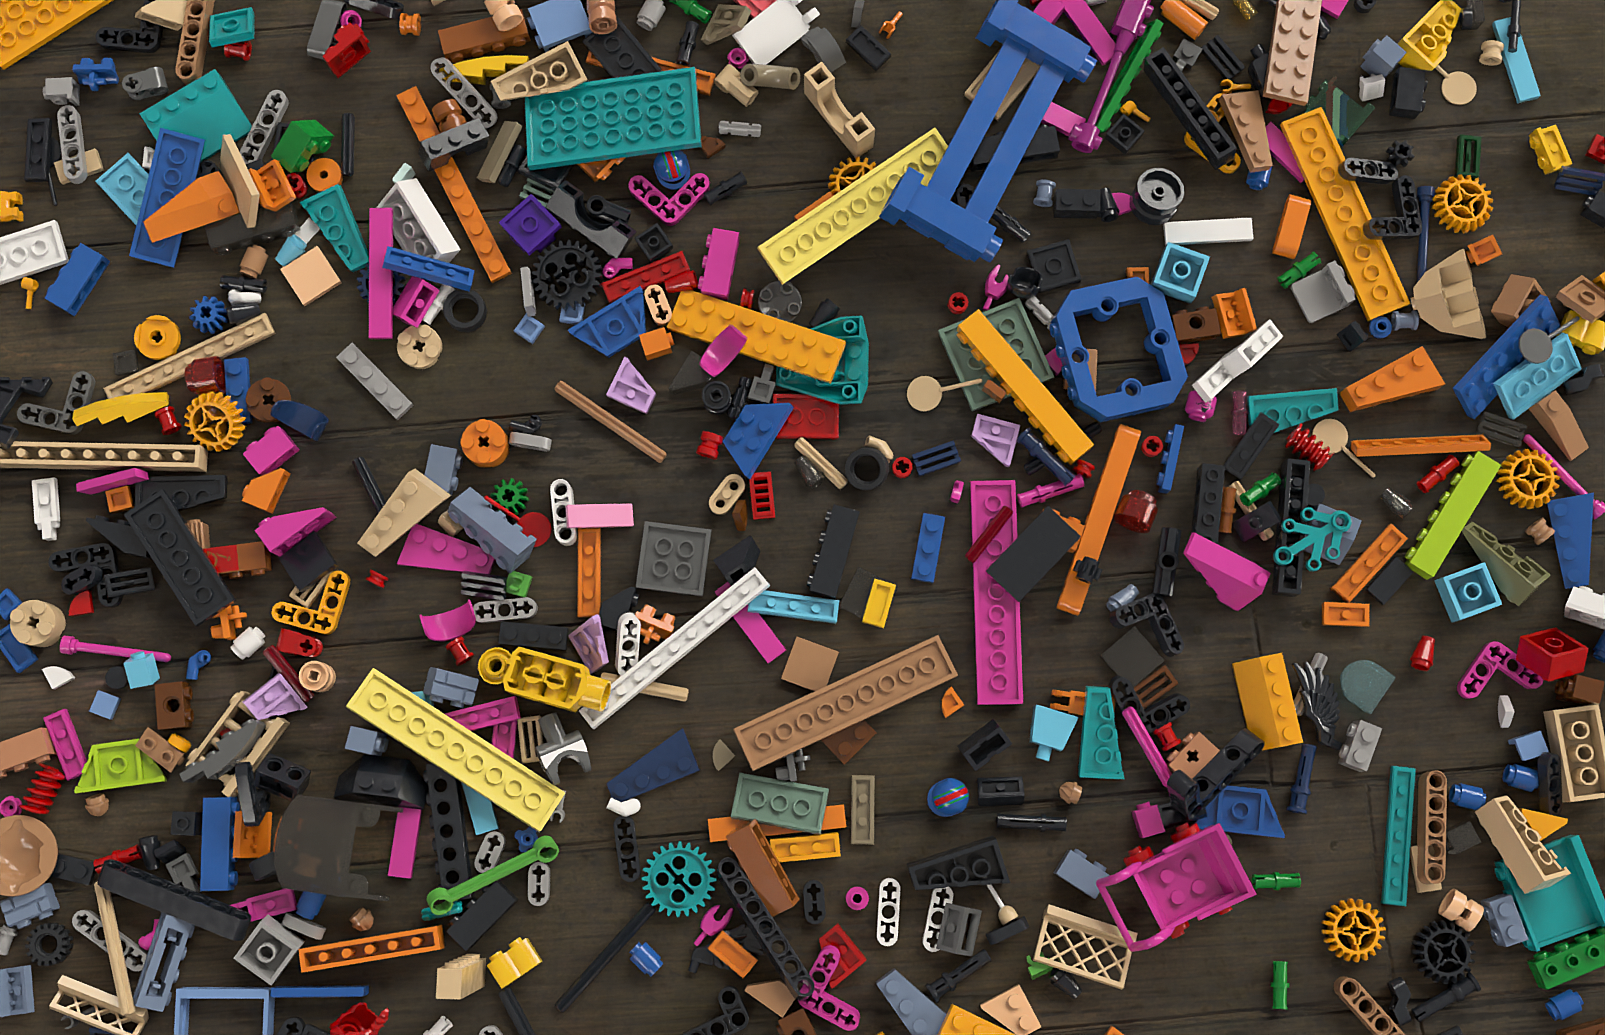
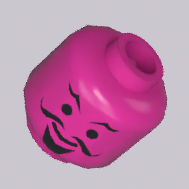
M1196 390L1191 391L1188 394L1185 411L1189 414L1190 419L1204 422L1213 416L1217 399L1214 396L1205 403Z

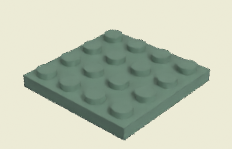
M1020 298L982 312L1041 383L1054 379V375ZM962 320L938 330V334L959 383L982 379V383L962 387L973 412L997 402L982 391L985 383L988 380L993 381L998 386L1001 383L996 377L992 378L985 369L987 366L982 360H976L971 353V347L967 343L963 344L957 337L958 332L956 330L958 325L964 321ZM1006 394L1003 399L1008 398V397H1010L1011 395H1010V394H1008V395Z

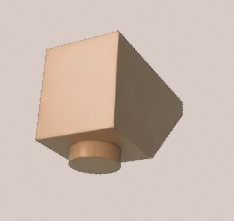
M781 979L749 984L744 990L782 1018L795 1000Z

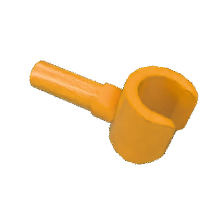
M1229 79L1221 82V86L1228 85L1230 87L1229 89H1223L1222 94H1231L1234 90L1251 88V84H1233Z
M1127 101L1120 108V112L1127 117L1133 113L1146 122L1150 120V117L1137 109L1133 101Z
M24 277L21 281V287L27 290L26 309H31L33 294L38 289L39 284L34 279Z

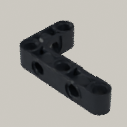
M1244 728L1193 779L1182 770L1175 771L1167 781L1171 806L1188 820L1194 819L1262 751L1265 742L1250 730ZM1230 757H1238L1237 760H1229ZM1205 787L1207 790L1200 792L1199 788Z

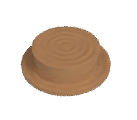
M25 815L8 816L0 819V895L14 897L28 894L42 886L53 873L58 858L57 842L52 831L40 820Z

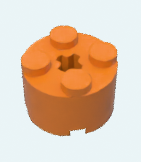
M485 419L475 421L465 429L460 442L462 450L470 461L478 467H496L503 463L509 454L508 436L493 421ZM486 441L489 443V446H483L482 443Z

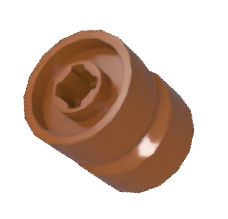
M456 99L444 100L432 108L435 120L439 123L438 127L441 133L467 123L465 117L462 116L463 112Z

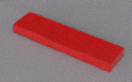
M680 251L601 284L609 304L639 286L645 291L650 285L663 284L665 280L687 269L690 271L683 252Z

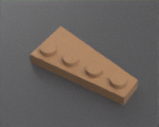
M1259 91L1222 94L1218 100L1250 173L1269 170L1273 165Z

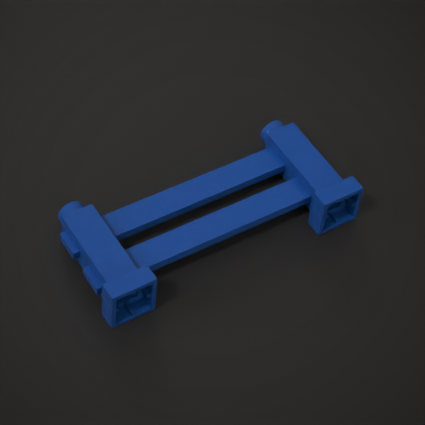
M996 0L975 37L989 47L995 40L1003 45L927 186L922 185L921 181L924 175L908 167L898 180L879 215L880 218L892 225H895L901 219L915 231L928 238H934L944 244V247L973 262L980 257L990 263L1003 242V239L994 235L996 227L988 222L1062 81L1064 80L1069 83L1074 77L1084 83L1097 62V59L1088 55L1091 49L1090 46L1046 21V19L1026 7L1021 6L1017 3L1019 0ZM1025 58L1040 67L964 209L950 201Z

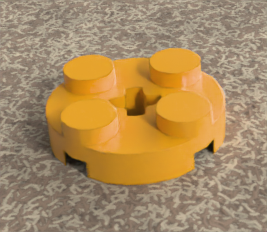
M154 315L146 318V321L137 326L134 342L140 352L146 357L153 360H163L176 354L181 342L179 327L165 316ZM160 332L163 338L160 342L156 343L152 338Z

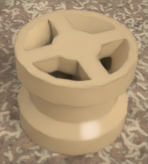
M1495 40L1483 42L1481 45L1483 54L1480 55V63L1489 66L1501 64V52L1504 50V44Z

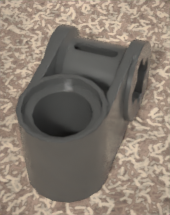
M152 67L145 71L129 74L122 81L124 90L134 100L162 95L169 90L164 71L160 67Z

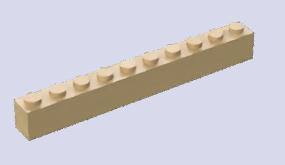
M14 441L9 449L0 445V468L128 470L137 468L144 471L207 472L208 450L200 445Z

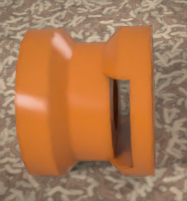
M401 13L399 21L401 35H406L407 33L420 35V14L409 16L407 13Z

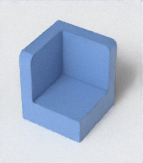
M1541 731L1530 732L1508 740L1509 745H1516L1522 761L1538 757L1543 752H1549Z

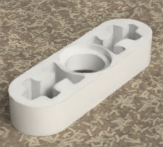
M625 613L618 620L615 668L620 676L638 663L641 624L633 613ZM629 620H632L634 623L630 625L629 631L631 634H628V629L625 624L629 623ZM625 641H633L634 644L631 649H622ZM625 657H628L627 660H628L629 664L631 665V666H628V667H627V670H624V669L622 668L623 666L626 665V658H625Z
M893 878L884 879L879 886L877 939L884 946L893 945L898 938L900 885ZM888 882H892V886L896 887V891H892L891 899L896 898V903L891 901L882 902V897L887 899V891L883 890V887L887 886ZM886 905H891L895 909V915L890 919L884 918L882 915V909ZM881 921L887 923L895 921V926L890 925L889 931L894 936L889 938V942H885L884 937L880 936L881 933H885L886 925L881 926Z
M950 887L937 888L932 891L922 940L924 947L931 952L939 951V949H936L937 944L934 947H930V943L927 942V938H931L933 935V930H928L929 926L936 929L941 927V924L936 925L932 922L931 916L936 911L944 913V909L940 907L933 908L934 903L939 905L940 901L936 893L946 889L945 892L949 894L948 899L944 898L943 906L946 903L952 904L953 891ZM937 931V934H936V939H938V936H939V932H938V931Z

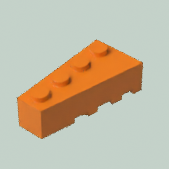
M1421 346L1346 387L1339 394L1349 411L1353 412L1428 391H1435L1444 386L1445 382L1425 349Z

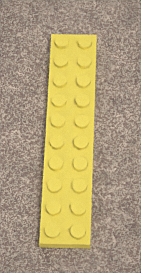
M933 128L758 246L757 249L783 285L880 219L881 211L898 180L908 167L923 174L924 177L921 184L927 186L948 145L937 129Z
M374 668L346 705L348 709L539 833L565 794V792Z

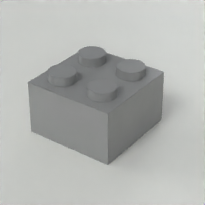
M267 915L260 921L233 959L272 985L305 941L270 915Z

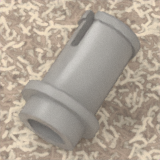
M3 924V927H0V955H8L13 938L18 934L16 926L8 927L7 924Z

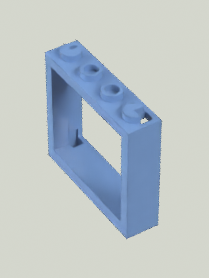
M273 987L176 989L174 1035H188L190 999H264L263 1035H273L275 998L271 996V988Z

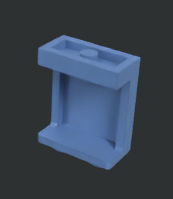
M549 0L528 8L530 17H527L531 30L536 29L538 35L534 36L539 49L544 48L545 53L553 46L582 35L586 38L593 33L589 28V21L580 0Z

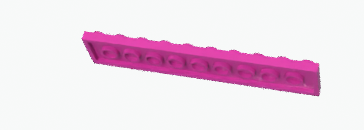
M1015 480L971 481L972 545L1003 506H1008L1013 511L1012 516L973 563L977 705L1023 704L1020 602L1012 597L986 572L1017 539Z

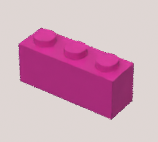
M713 228L712 235L708 234L706 247L709 248L708 256L704 255L702 268H705L704 276H700L698 289H701V294L728 301L740 240L739 232Z

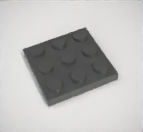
M645 521L636 588L703 597L712 530Z

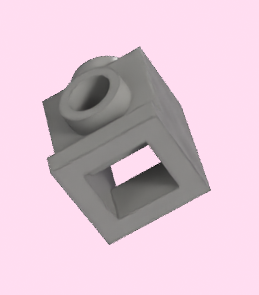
M72 77L46 78L43 96L46 100L50 99L58 105L72 102L75 106H79V84Z

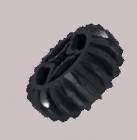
M1439 920L1438 924L1431 921L1430 928L1425 925L1422 926L1424 934L1417 932L1416 936L1420 938L1419 941H1412L1413 945H1417V950L1412 949L1411 953L1418 956L1412 961L1416 964L1421 963L1417 970L1419 972L1425 971L1424 977L1428 979L1432 977V981L1436 983L1440 980L1442 984H1448L1449 980L1456 983L1457 976L1464 979L1465 974L1463 970L1470 972L1471 968L1467 966L1468 963H1475V960L1470 959V955L1476 954V951L1469 948L1474 945V942L1466 941L1470 934L1468 932L1462 933L1463 928L1460 926L1455 927L1454 922L1451 921L1447 924L1444 920ZM1438 934H1449L1447 939L1444 938L1440 943L1432 940ZM1457 944L1459 947V957L1455 953ZM1428 947L1431 949L1432 952L1430 961L1428 959L1427 954ZM1438 947L1444 948V952L1449 957L1442 956L1443 953L1440 951L1441 949H1439ZM1447 961L1455 964L1448 970H1437L1439 966H1443Z

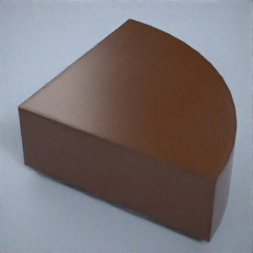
M701 137L702 147L700 149L708 159L726 147L724 142L718 138Z
M738 500L732 512L738 531L746 530V500Z

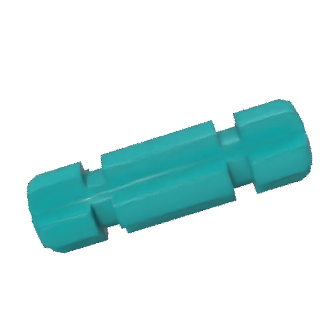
M460 900L454 901L451 910L443 915H435L429 907L424 908L421 911L422 919L429 921L461 913L463 910L462 902Z

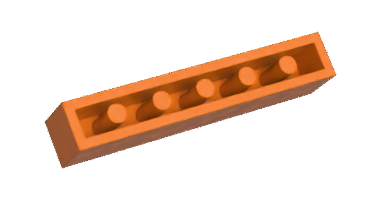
M442 925L310 946L298 950L302 973L440 950L445 948Z

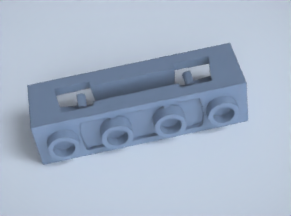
M161 912L133 995L135 1006L163 1012L164 1007L169 1005L172 997L170 990L172 984L176 983L178 979V966L180 960L183 961L186 956L187 947L185 945L187 939L191 938L194 932V924ZM167 938L168 941L173 942L171 943L160 976L162 981L159 985L158 981H154L166 946L164 939Z

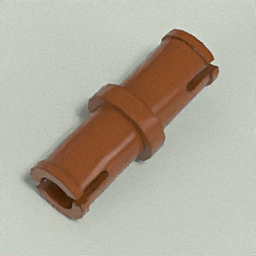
M1223 487L1219 532L1232 533L1233 513H1236L1234 505L1237 488Z

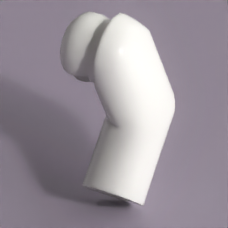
M234 289L229 291L228 301L231 304L261 303V293L239 292Z
M611 798L607 805V809L625 817L637 813L641 807L637 799L620 802Z

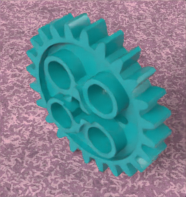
M679 841L677 848H675L671 842L669 843V850L661 846V854L653 852L655 860L647 859L651 867L643 868L648 873V876L642 877V880L648 881V885L644 886L643 890H650L646 899L653 897L654 901L651 905L654 906L659 903V912L667 908V916H670L672 911H676V916L680 917L683 910L685 915L689 916L690 908L697 913V904L705 907L703 899L712 898L707 893L708 890H715L710 885V882H714L717 879L710 877V874L716 870L708 868L712 860L705 861L704 858L707 853L699 855L698 846L691 850V843H688L683 848L682 842ZM682 856L685 859L686 865L683 869H677L674 866L673 861L675 857ZM666 863L677 875L683 874L685 876L683 881L694 891L693 895L681 883L677 885L674 883L676 878L665 868L664 865ZM664 872L669 876L667 885L663 886L657 882L659 873ZM692 873L700 874L702 878L700 885L693 886L689 882V877ZM681 889L685 893V899L682 902H676L673 899L674 890Z

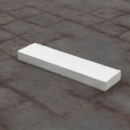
M1252 218L1180 221L1163 224L1165 246L1168 242L1176 245L1253 240Z

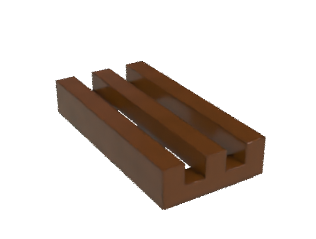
M1166 665L1134 687L1136 692L1164 672L1166 674L1144 692L1137 695L1143 709L1178 684ZM1170 679L1171 683L1144 703L1141 699Z

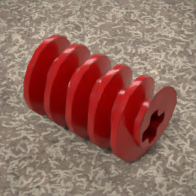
M1300 423L1285 439L1287 440L1285 447L1289 448L1293 445L1292 453L1295 454L1300 451L1299 459L1302 460L1307 457V461H1310V464H1315L1313 468L1315 472L1322 468L1335 452L1328 455L1330 447L1327 446L1321 449L1323 441L1320 440L1314 443L1316 435L1307 437L1310 430L1305 429L1301 431L1303 424Z
M39 763L43 771H35V774L40 778L31 779L35 788H27V791L32 795L23 796L27 805H19V807L36 814H48L50 810L45 805H53V800L49 797L57 796V792L53 788H61V784L57 780H64L65 775L54 767Z

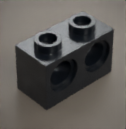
M269 753L256 770L255 786L296 803L309 785L311 770Z

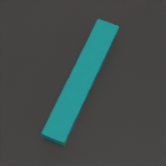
M1391 766L1382 904L1406 906L1416 768Z

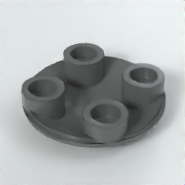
M780 281L769 283L760 291L758 298L760 313L787 322H791L798 316L802 306L799 291L788 281L783 285Z

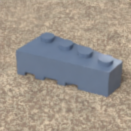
M471 487L450 503L448 509L450 518L455 523H459L465 529L466 534L470 538H474L480 544L482 550L496 560L500 568L512 573L530 557L537 539L532 535L528 537L522 533L523 528L517 523L514 525L510 524L502 511L492 510V505Z
M895 968L876 981L877 986L912 1035L938 1034L947 1014Z

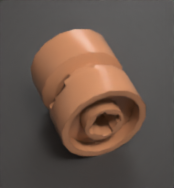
M586 1L590 30L596 34L613 32L617 28L615 1Z

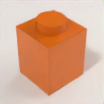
M664 327L639 335L647 361L672 353L670 347L674 345L671 332L666 333Z

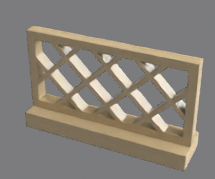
M1048 905L1043 913V921L1033 961L1122 990L1132 952L1125 943L1118 927ZM1047 924L1056 925L1061 934L1051 939L1046 931ZM1128 930L1133 942H1136L1138 933ZM1072 931L1078 932L1083 940L1074 946L1067 936ZM1063 937L1069 949L1059 953L1053 941ZM1095 938L1101 940L1105 949L1097 953L1094 952L1089 941ZM1047 944L1050 945L1056 955L1050 959L1040 956L1041 948ZM1085 944L1092 956L1081 960L1075 949ZM1115 946L1127 948L1125 957L1117 960L1111 948ZM1071 951L1078 963L1073 966L1066 965L1061 956ZM1107 951L1114 963L1104 968L1097 956ZM1094 959L1100 970L1094 974L1090 973L1083 963ZM1116 966L1121 974L1119 982L1110 979L1106 970Z

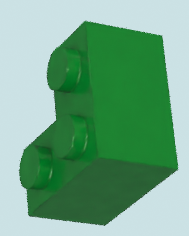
M316 120L291 121L271 157L278 160L280 165L290 173L302 172L308 167L312 154L324 153L330 148L334 135Z

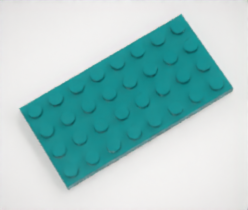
M695 67L583 82L567 91L525 97L527 161L529 170L702 147Z

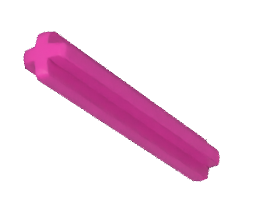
M1128 707L1122 714L1163 786L1167 788V781L1172 773L1133 707Z

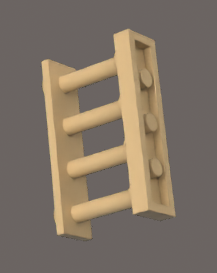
M240 691V693L237 692L229 701L231 705L199 748H195L189 754V761L185 766L206 759L205 756L212 746L218 749L216 742L220 741L221 731L229 728L231 731H237L242 728V726L232 720L240 709L256 720L242 703L251 695L249 692ZM277 717L272 720L270 718L259 720L265 723V730L267 731L262 738L258 739L249 756H245L240 761H249L252 765L253 773L289 726L290 722L284 718ZM226 773L218 778L224 782L223 794L227 797H236L238 795L235 774L229 775Z

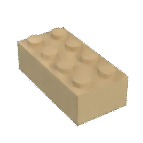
M1599 704L1544 711L1550 751L1553 754L1559 755L1561 759L1562 802L1605 798V735Z

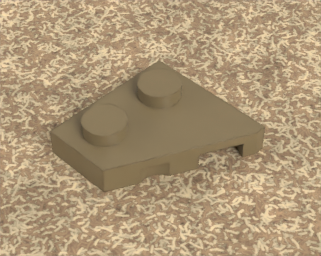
M718 4L701 41L709 45L741 31L748 21L751 10L747 6Z

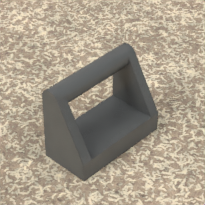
M946 903L936 949L954 954L973 956L982 910ZM972 913L965 949H961L968 915Z

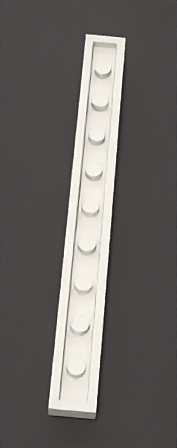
M754 567L613 682L607 705L602 712L583 707L579 710L581 715L591 728H597L770 586Z

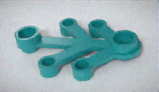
M1306 507L1301 511L1300 517L1305 522L1317 520L1327 523L1322 528L1297 523L1293 519L1283 521L1281 528L1285 533L1294 531L1308 536L1290 547L1283 546L1276 549L1273 554L1274 561L1281 566L1287 565L1293 560V555L1313 544L1311 558L1307 560L1306 568L1311 572L1319 570L1321 568L1320 558L1324 539L1331 532H1333L1331 545L1325 550V556L1329 560L1337 559L1340 556L1339 547L1342 533L1348 531L1352 524L1350 515L1345 511L1338 510L1331 515L1315 511L1311 507ZM1305 511L1311 513V518L1305 517ZM1337 518L1342 520V526L1336 524ZM1286 522H1290L1292 524L1291 530L1286 528ZM1330 549L1336 551L1335 557L1329 554ZM1279 553L1285 554L1286 559L1284 561L1279 559ZM1312 560L1317 563L1316 568L1310 566Z

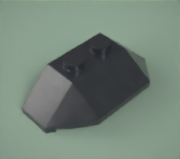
M364 754L339 775L334 799L425 810L426 793L429 791V787L409 759Z

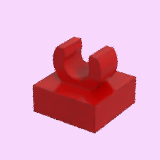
M1596 134L1585 155L1605 164V137Z

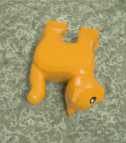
M0 191V222L11 220L23 221V212L19 211L18 207H14L15 204H23V197L20 193Z

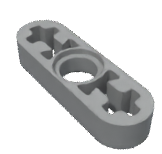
M525 597L505 599L503 601L478 602L473 606L477 622L490 623L532 618L536 615L538 606L534 600ZM526 602L533 606V609L529 610V614H526L523 610H518V615L515 616L514 603H517V607H524ZM503 604H508L511 608L510 614L506 617L500 616L498 612L499 607ZM491 605H495L494 614L496 618H492V613L484 614L483 619L477 615L481 607L488 611L492 610Z

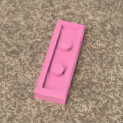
M632 504L565 506L567 528L634 526Z

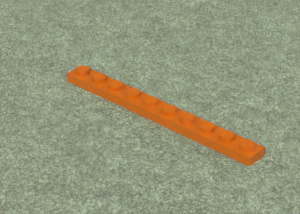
M416 86L396 95L419 141L440 134ZM451 157L447 165L435 169V172L491 282L494 283L512 273L453 157Z

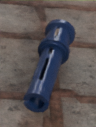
M1031 427L1026 429L1016 441L1022 443L1030 451L1032 457H1037L1064 486H1067L1075 478V475L1046 448V442L1044 440L1041 441L1032 432L1033 429Z
M1302 744L1295 785L1290 787L1292 794L1290 805L1286 808L1287 811L1307 814V799L1311 795L1309 783L1317 749L1314 745Z

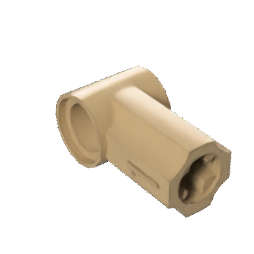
M730 64L714 79V83L720 90L727 94L730 93L746 107L751 105L758 95V90L753 86L745 85L741 80L740 72Z

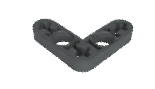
M85 371L77 372L73 376L63 411L34 404H23L17 411L18 419L31 426L71 435L78 434L84 424L67 426L68 422L73 421V415L70 414V411L76 410L73 408L72 402L75 398L81 397L83 400L81 407L90 404L96 383L95 378ZM80 380H88V383L83 384V386L79 383ZM76 390H82L83 392H85V395L76 392ZM31 411L39 415V417H26L25 413ZM53 413L56 417L55 422L47 425L45 418L48 414Z

